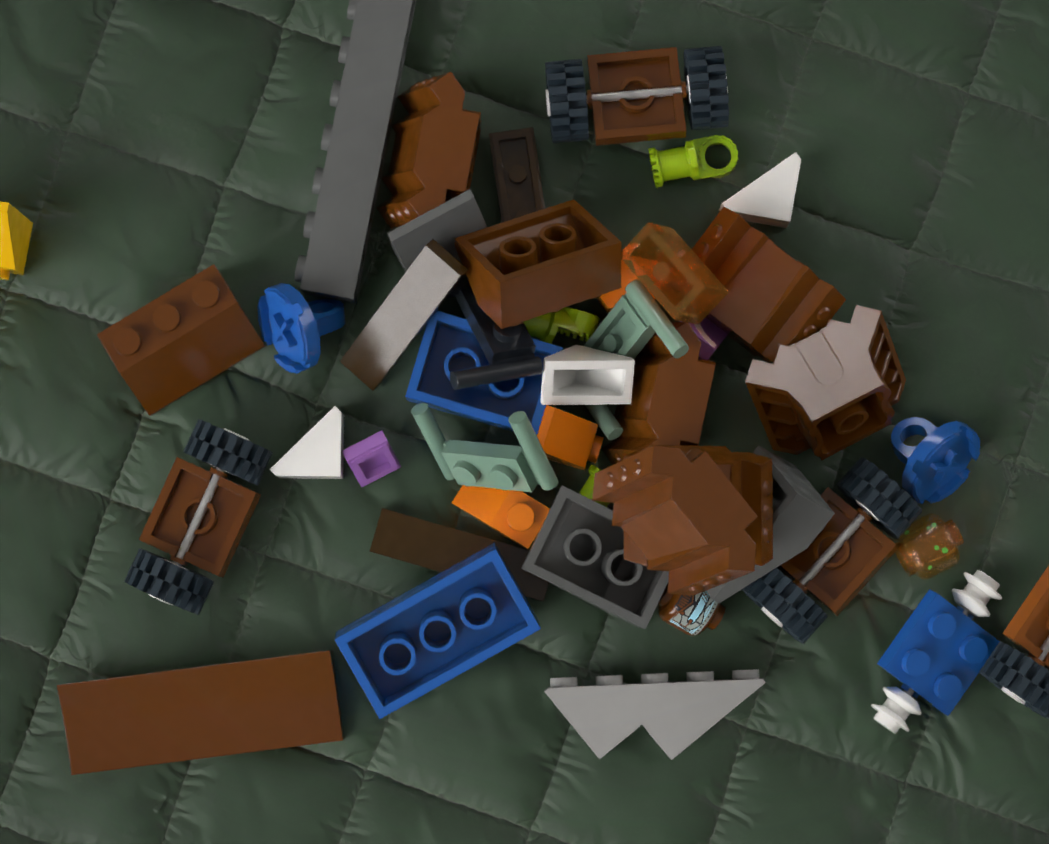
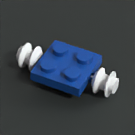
M977 570L974 575L967 572L963 573L968 582L963 590L952 589L955 602L960 605L957 607L953 606L938 593L929 589L877 664L903 683L900 688L904 691L897 687H883V691L887 696L886 701L883 705L871 704L878 711L873 719L894 734L898 732L900 727L909 732L910 729L905 722L910 714H922L918 702L911 696L916 699L920 696L937 710L949 716L1000 642L972 620L974 616L989 617L991 614L986 607L989 600L1002 599V596L996 592L1000 584L984 572Z

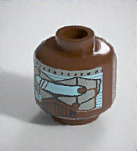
M668 584L658 603L660 618L690 636L699 635L706 628L715 629L723 618L726 609L721 603L712 600L707 591L694 596L668 594Z

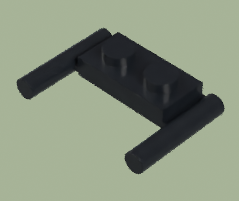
M462 277L447 298H457V302L490 365L452 371L450 373V382L453 389H463L542 374L543 366L541 359L534 355L536 345L524 322L501 329L478 306L468 278Z

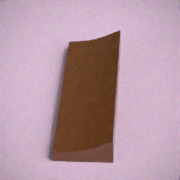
M333 650L57 685L66 732L71 775L344 740Z

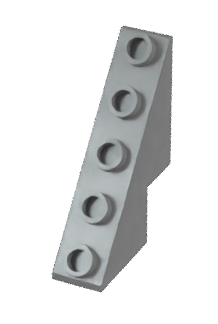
M759 669L732 670V679L714 680V671L686 672L687 681L669 682L668 673L641 674V683L623 684V675L595 676L596 685L578 686L577 677L550 678V687L545 689L544 692L599 759L642 725L669 759L672 760L766 682L760 678Z

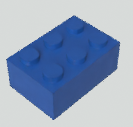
M436 311L428 321L405 395L407 401L416 404L424 402L430 408L512 432L514 431L509 423V417L517 411H524L537 435L546 405H542L540 402L542 374L454 390L450 382V373L452 371L490 364L466 319ZM533 339L536 345L534 355L541 359L542 366L545 357L563 350V347Z

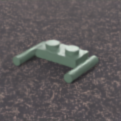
M640 279L633 280L626 286V294L622 295L584 345L585 347L635 359L656 332L674 358L684 356L689 350L687 343ZM606 404L585 405L608 440H614L623 433V428Z
M418 403L411 409V413L445 479H455L458 485L533 492L537 484H540L543 490H551L557 486L558 479L524 411H517L509 417V423L521 445L513 446L460 440L446 441L427 403Z

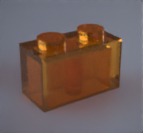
M648 222L621 251V259L676 321L699 325L729 293L671 227Z

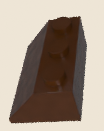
M574 199L455 238V248L462 265L468 269L466 276L478 306L501 329L519 325L524 321L547 313L560 311L564 307L588 299L598 298L602 294L621 288V241Z
M215 264L96 334L117 370L149 416H152L266 347Z

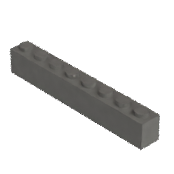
M349 0L347 19L354 21L351 36H343L340 45L338 63H343L345 66L342 81L334 80L331 90L330 106L336 107L333 124L326 123L323 130L321 150L327 151L324 168L317 167L314 175L312 194H318L319 196L316 211H308L305 220L303 237L310 238L307 256L299 255L295 270V281L301 282L300 290L305 295L335 299L352 304L357 303L417 0Z

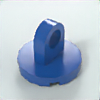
M279 283L264 290L266 295L260 297L257 306L258 322L264 342H266L267 346L274 344L275 349L279 353L274 355V359L286 371L298 374L311 369L318 363L321 353L320 336L333 332L345 325L343 303L335 299H321L307 303L301 293L290 284Z
M911 417L899 422L893 428L891 434L894 453L906 465L902 474V487L911 498L921 504L924 503V500H927L929 503L939 502L954 493L965 482L968 474L971 472L967 468L971 458L976 461L980 455V438L977 433L967 424L959 421L946 423L937 428L924 418ZM911 435H922L925 437L917 446L912 447L903 444L905 439Z

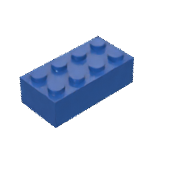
M494 542L336 631L334 640L376 714L381 719L535 633L541 627L538 618Z

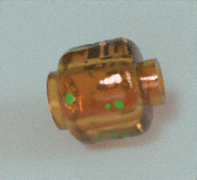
M928 513L916 519L897 539L898 542L895 544L898 549L895 554L909 577L916 574L922 580H929L958 564L960 559L958 546L962 545L964 540L952 519L944 523L938 515Z

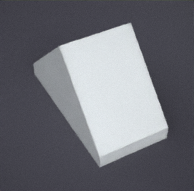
M797 152L724 201L719 211L726 207L739 214L745 221L787 228L791 221L801 158Z
M573 345L545 357L543 361L540 402L542 405L631 404L635 360L631 357L581 345Z
M334 406L270 470L279 478L343 479V413Z

